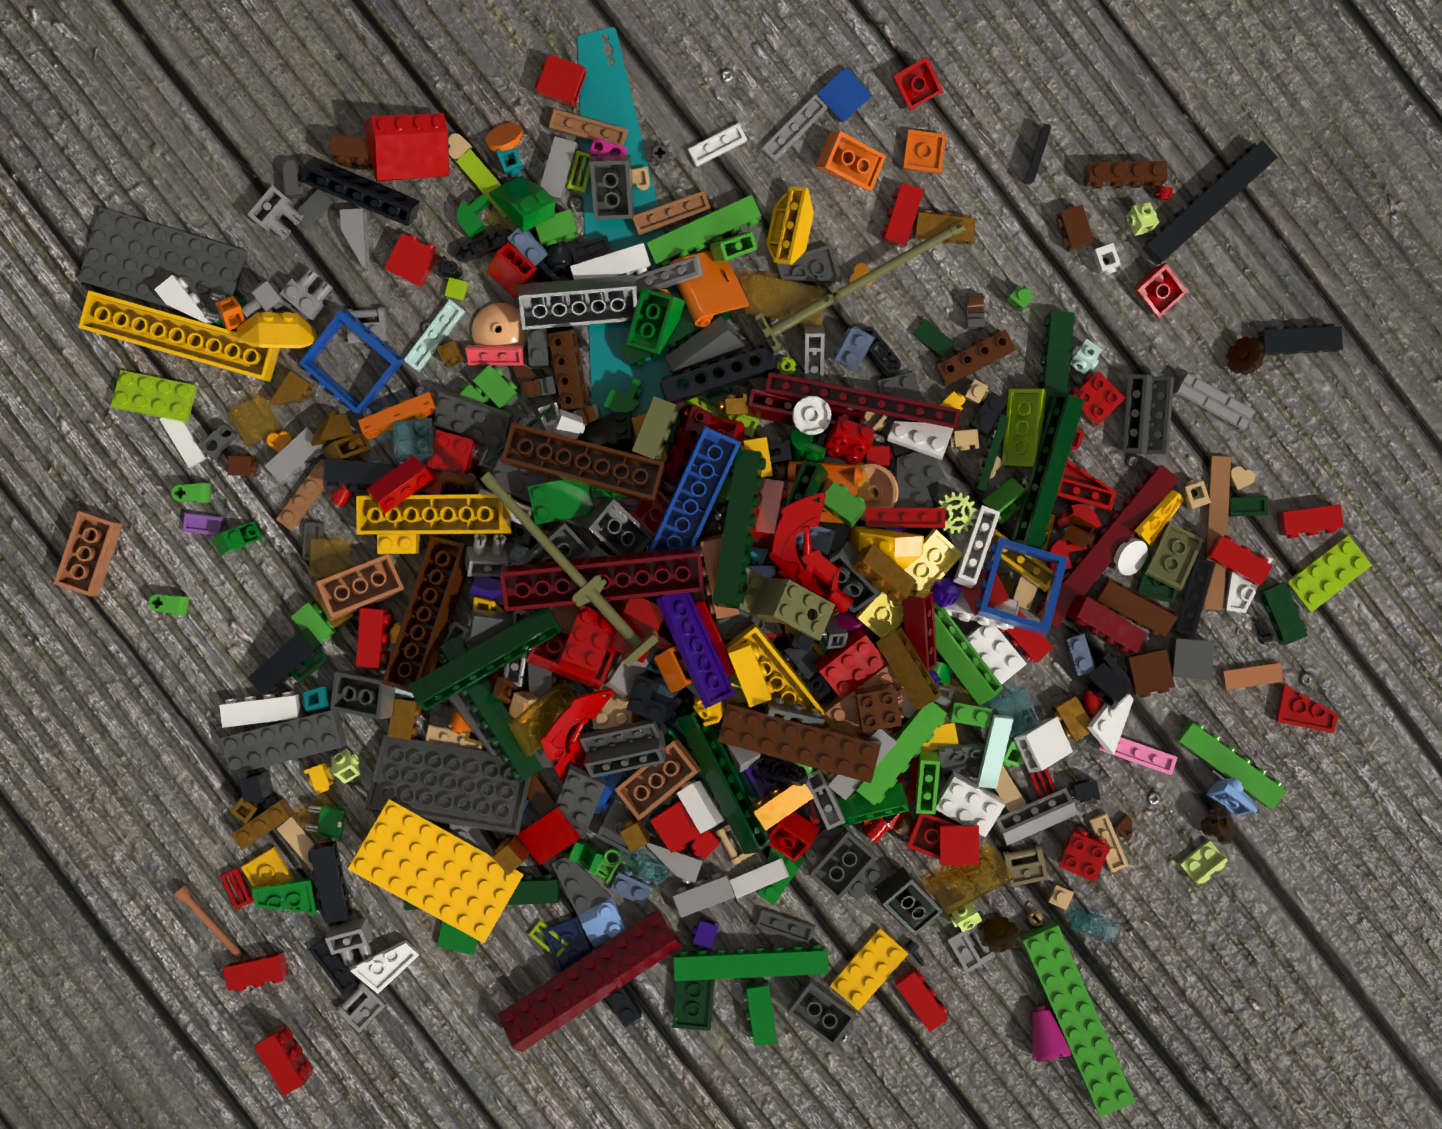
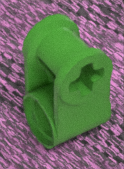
M211 483L179 484L172 488L171 495L174 500L179 502L211 503ZM185 491L186 494L180 495V492Z
M155 594L149 599V607L153 611L187 616L189 597ZM157 601H162L163 605L157 604Z
M614 846L608 847L602 857L601 864L597 867L596 872H592L591 875L598 876L608 884L621 861L622 850ZM614 852L618 855V859L612 860L608 854Z

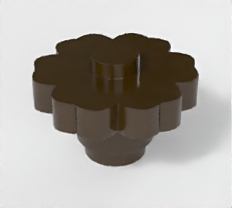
M1245 336L1238 339L1235 345L1229 348L1226 358L1229 360L1227 367L1235 374L1247 375L1253 373L1263 363L1265 354L1262 350L1264 345L1255 337L1250 339Z
M1222 804L1214 805L1210 809L1209 817L1201 821L1203 834L1217 837L1218 842L1223 845L1231 843L1235 835L1234 822L1226 806Z
M996 916L993 920L986 919L980 925L979 940L982 946H988L990 951L1001 953L1012 949L1017 944L1018 929L1014 922H1009L1008 918Z

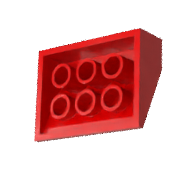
M444 113L371 116L363 124L376 182L449 176L448 130Z

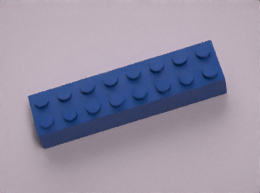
M703 425L647 552L695 546L740 447L741 442Z

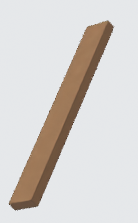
M1210 456L1208 496L1211 503L1207 506L1205 556L1216 537H1224L1228 531L1231 457ZM1217 563L1203 609L1224 610L1226 568Z

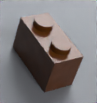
M1083 204L1060 211L1057 214L1056 224L1058 229L1062 231V243L1065 248L1067 247L1068 252L1088 246L1094 242Z

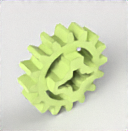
M954 492L951 493V498L944 495L945 501L939 500L938 503L941 506L936 507L945 508L947 512L945 528L942 530L950 529L949 534H953L954 530H956L957 534H961V529L967 532L968 525L974 526L971 520L977 519L973 512L978 510L976 508L972 509V505L975 502H968L970 496L962 498L961 492L957 497ZM952 500L960 501L955 506L949 504V502ZM966 506H967L968 512H969V515H968V516L965 515V510H964V509H965ZM959 508L958 514L960 517L953 518L954 513L951 511ZM955 521L963 523L961 526H952Z

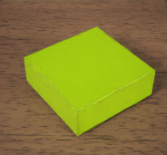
M449 277L444 296L464 301L469 283Z

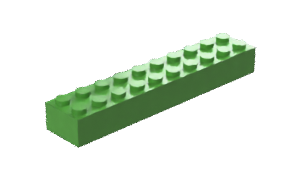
M1053 920L1019 935L1099 1116L1103 1117L1135 1103L1134 1096L1058 924Z

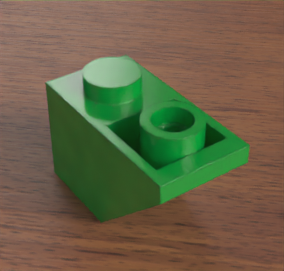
M251 522L221 532L212 541L221 557L261 540L262 537L255 522Z

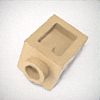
M862 411V413H866L864 419L865 426L880 432L887 424L884 421L887 416Z

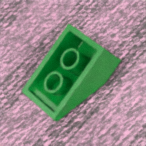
M522 176L489 192L492 199L523 233L555 216V200L543 187Z
M642 288L626 345L660 354L680 321L685 301Z
M566 480L528 486L534 520L538 526L588 516L594 510L589 486Z

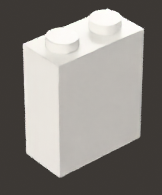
M1058 717L1044 719L1014 737L1029 773L1043 771L1073 752Z
M694 779L681 786L682 790L677 795L700 834L726 820L703 780L696 781Z

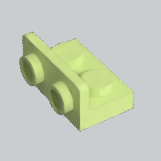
M1208 839L1179 864L1189 877L1199 885L1200 883L1207 882L1210 879V875L1215 871L1223 869L1228 860Z

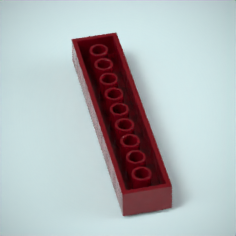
M699 546L569 560L587 581L596 574L601 575L602 580L605 579L607 581L600 592L606 601L704 591ZM556 561L501 567L500 579L505 612L577 603L572 600V597L580 587Z
M659 908L498 1013L497 1015L511 1046L520 1052L525 1051L681 948L682 944L666 914Z

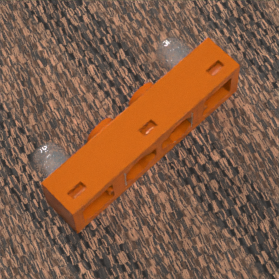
M419 386L415 389V398L402 400L399 404L385 407L378 413L374 414L371 408H364L362 411L363 419L358 420L362 434L370 440L432 415L436 412L437 403L435 398L423 386Z

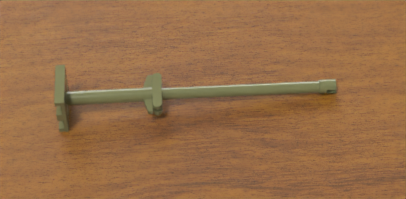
M961 219L949 225L948 228L843 287L831 289L825 296L771 326L768 325L762 313L755 316V322L761 329L766 342L770 345L773 355L780 352L781 348L775 336L832 304H838L846 295L944 240L966 230L965 225L957 229V226L962 224L963 221Z
M489 471L480 479L580 587L572 597V600L577 602V607L591 601L631 645L623 653V662L628 667L659 641L658 633L653 628L640 638L600 594L607 581L605 579L602 580L599 574H596L587 581L501 487Z

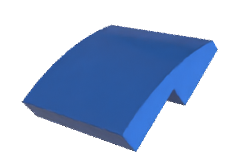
M848 67L842 70L817 93L843 123L873 96Z

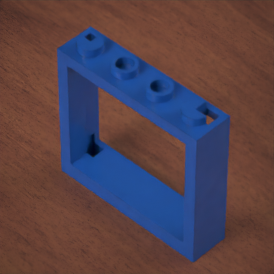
M340 310L299 364L304 367L307 374L313 375L318 379L319 385L333 392L332 396L339 401L342 400L347 405L346 408L358 414L364 413L405 360L348 310ZM344 323L391 364L362 402H359L314 362Z
M999 538L996 543L993 542L990 554L993 555L991 561L988 560L985 572H988L987 578H983L980 590H983L982 596L978 597L976 601L977 615L1046 635L1050 630L1068 558ZM1003 549L1055 564L1040 622L987 607Z

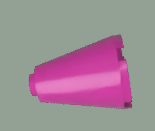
M1047 1005L1036 1007V1011H1033V1061L1053 1060L1060 1057V1055L1063 1057L1070 1056L1071 1050L1053 1010L1048 1009Z

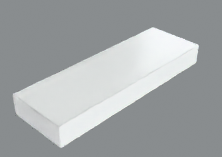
M737 123L688 148V152L695 166L698 167L747 142L748 139L740 124Z
M164 418L159 419L188 468H193L207 459L186 423Z
M781 858L731 879L730 883L736 898H740L789 877V874Z

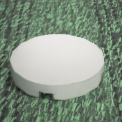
M808 396L801 399L795 405L793 421L800 432L807 435H817L829 426L831 410L823 399L817 396Z
M1138 538L1128 539L1130 541L1122 543L1114 556L1115 569L1123 575L1136 573L1146 561L1148 556L1147 545Z

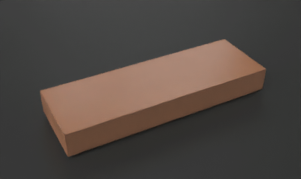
M1279 662L1222 670L1224 690L1283 682L1281 663Z

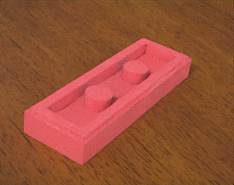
M467 345L465 347L468 365L524 366L525 364L523 345Z

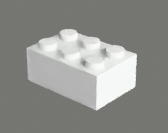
M979 624L965 635L1001 685L1027 664L995 625L989 624L985 626Z
M954 770L937 796L936 804L937 811L962 825H979V834L984 837L987 836L1005 807L1003 798L984 787H978L975 782Z

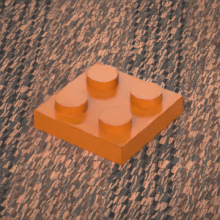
M908 129L903 170L941 174L947 134Z

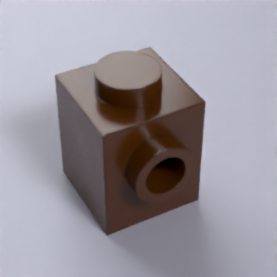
M238 453V456H228L227 475L256 477V472L259 471V462L256 461V457H251L250 453Z

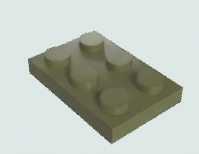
M1169 522L1165 527L1145 574L1181 591L1204 539Z

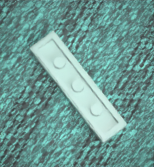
M449 299L404 358L405 362L420 372L466 311Z
M993 715L976 783L978 787L997 789L1013 723L1012 716Z

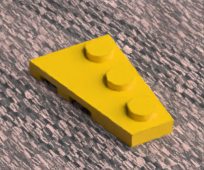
M1172 490L1134 530L1148 546L1152 547L1184 501L1180 493Z

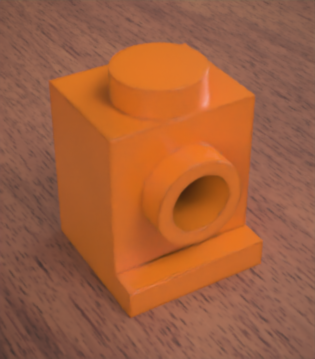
M234 296L215 302L222 324L228 331L237 329L238 326L245 322L241 305Z

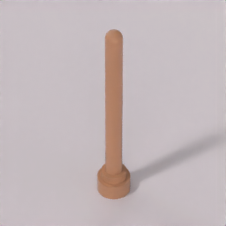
M186 885L179 889L173 896L178 901L185 902L236 958H241L242 952L190 897V889Z

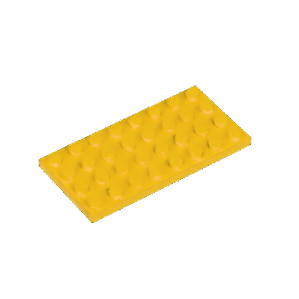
M390 799L387 800L347 867L348 870L482 943H485L524 875L516 869L510 875H507L493 859V856Z

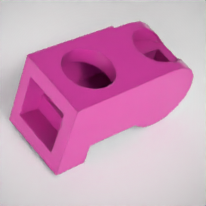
M593 138L588 154L590 156L626 155L628 148Z

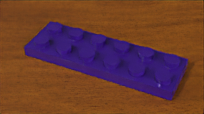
M690 592L665 595L656 599L704 708L711 707L734 695L735 692Z

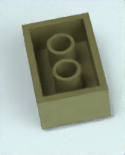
M655 396L653 397L632 449L633 454L661 461L664 453V447L662 446L664 442L668 443L671 436L670 426L671 424L675 425L678 418L676 404Z

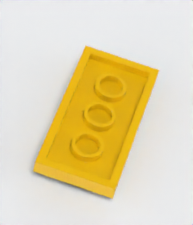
M879 927L829 985L859 1011L909 953Z

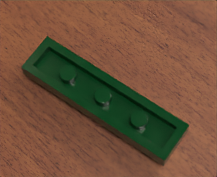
M1001 415V418L997 419L994 424L993 430H996L994 438L990 437L987 446L990 452L988 456L983 458L981 467H984L982 475L978 474L975 485H978V491L986 492L1009 421L1007 416Z

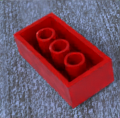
M561 628L562 633L530 651L526 662L598 691L604 683L616 652L609 647L607 648L596 678H592L558 665L570 634L568 630Z

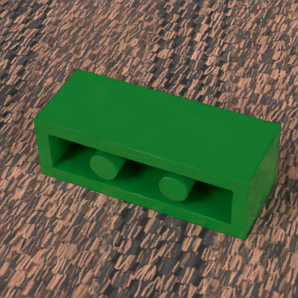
M769 981L746 984L743 996L744 1002H748L749 1009H746L747 1021H751L752 1028H748L750 1040H754V1046L777 1043Z

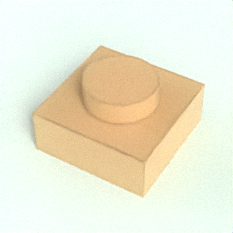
M1054 884L1048 902L1067 910L1074 892Z

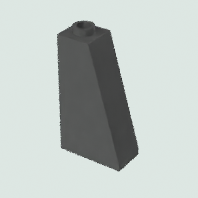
M720 316L665 356L669 363L667 367L672 374L680 375L683 370H695L704 363L712 364L718 359L744 348L745 344L739 333Z

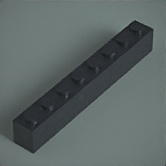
M1263 140L1257 145L1255 142L1252 143L1245 150L1247 152L1245 156L1241 157L1239 155L1231 162L1233 166L1229 170L1225 168L1216 176L1218 180L1214 184L1210 182L1202 189L1204 193L1200 197L1196 194L1188 202L1190 204L1189 207L1186 209L1182 207L1174 214L1175 219L1171 223L1167 221L1159 228L1161 232L1157 236L1152 234L1145 241L1147 245L1142 249L1157 265L1165 261L1278 158Z

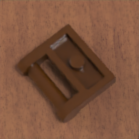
M442 471L440 480L443 495L464 494L463 485H467L468 494H476V476L474 474L461 475Z

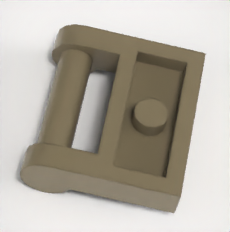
M1035 845L1034 848L1011 853L1009 851L1003 852L1010 887L1048 880L1041 845ZM1037 856L1036 861L1012 865L1011 860Z

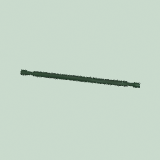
M554 403L551 404L549 408L545 409L526 426L531 427L556 405ZM506 442L490 454L488 458L484 459L483 462L486 464L489 459L503 450Z

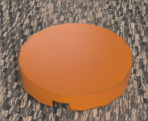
M505 123L492 129L487 134L485 140L490 150L496 152V149L507 151L517 146L524 134L519 124Z

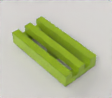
M576 150L567 189H573L586 194L591 176L590 161L583 187H580L587 158H590V160L592 158L588 153ZM580 156H583L582 163H581V167H580V171H579L578 178H577V182H576V186H575V185H572V184H573V180H574V176H575V173H576V169H577V165H578L579 158H580Z
M540 919L528 935L551 953L549 946L534 934L537 931L545 938L539 926H542L544 929L549 926ZM553 930L549 932L558 941L560 940V936ZM562 939V944L568 946L569 944ZM562 947L556 953L557 957H559L562 954L565 948Z

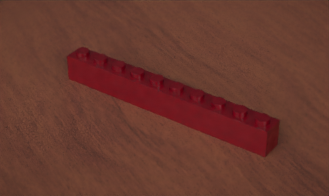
M770 372L765 389L766 392L800 399L808 396H817L831 405L957 429L961 409Z
M1157 465L1149 469L1147 472L1148 477L1145 481L1141 480L1134 488L1136 490L1132 496L1129 495L1122 502L1124 506L1121 510H1116L1110 517L1112 521L1098 531L1097 534L1099 536L1095 541L1093 540L1091 545H1087V551L1083 556L1079 555L1074 560V567L1064 572L1051 622L1053 628H1057L1069 614L1077 596L1085 595L1114 560L1120 545L1124 542L1127 543L1128 539L1133 537L1136 533L1134 530L1161 503L1180 480L1166 467ZM1044 599L1036 607L1038 609L1036 614L1039 617H1042L1046 601Z

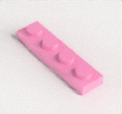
M1122 737L1119 739L1115 753L1112 754L1172 775L1178 758ZM1099 743L1097 749L1108 753L1104 749V747Z

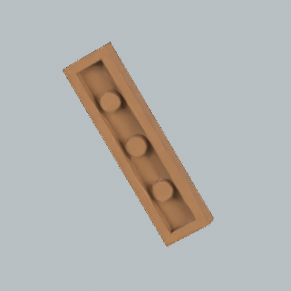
M557 109L553 110L549 129L590 141L593 138H597L623 147L628 134V129Z
M705 191L634 215L633 222L638 236L708 212L711 208Z
M323 458L320 459L276 519L291 531H294L326 488L323 487L325 459Z

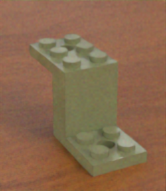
M746 567L748 578L747 583L744 584V602L740 603V610L761 621L786 624L817 641L821 640L835 604L789 579L765 578ZM810 609H812L814 613L812 619H809L807 616V613Z

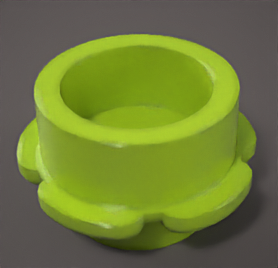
M783 357L777 363V369L781 375H792L795 372L796 363L793 359Z

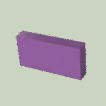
M184 512L182 531L217 536L223 531L224 517Z

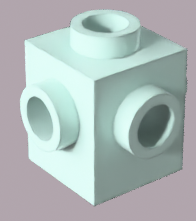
M1086 339L1071 352L1070 365L1085 374L1089 369L1093 370L1099 362L1097 358L1102 349Z

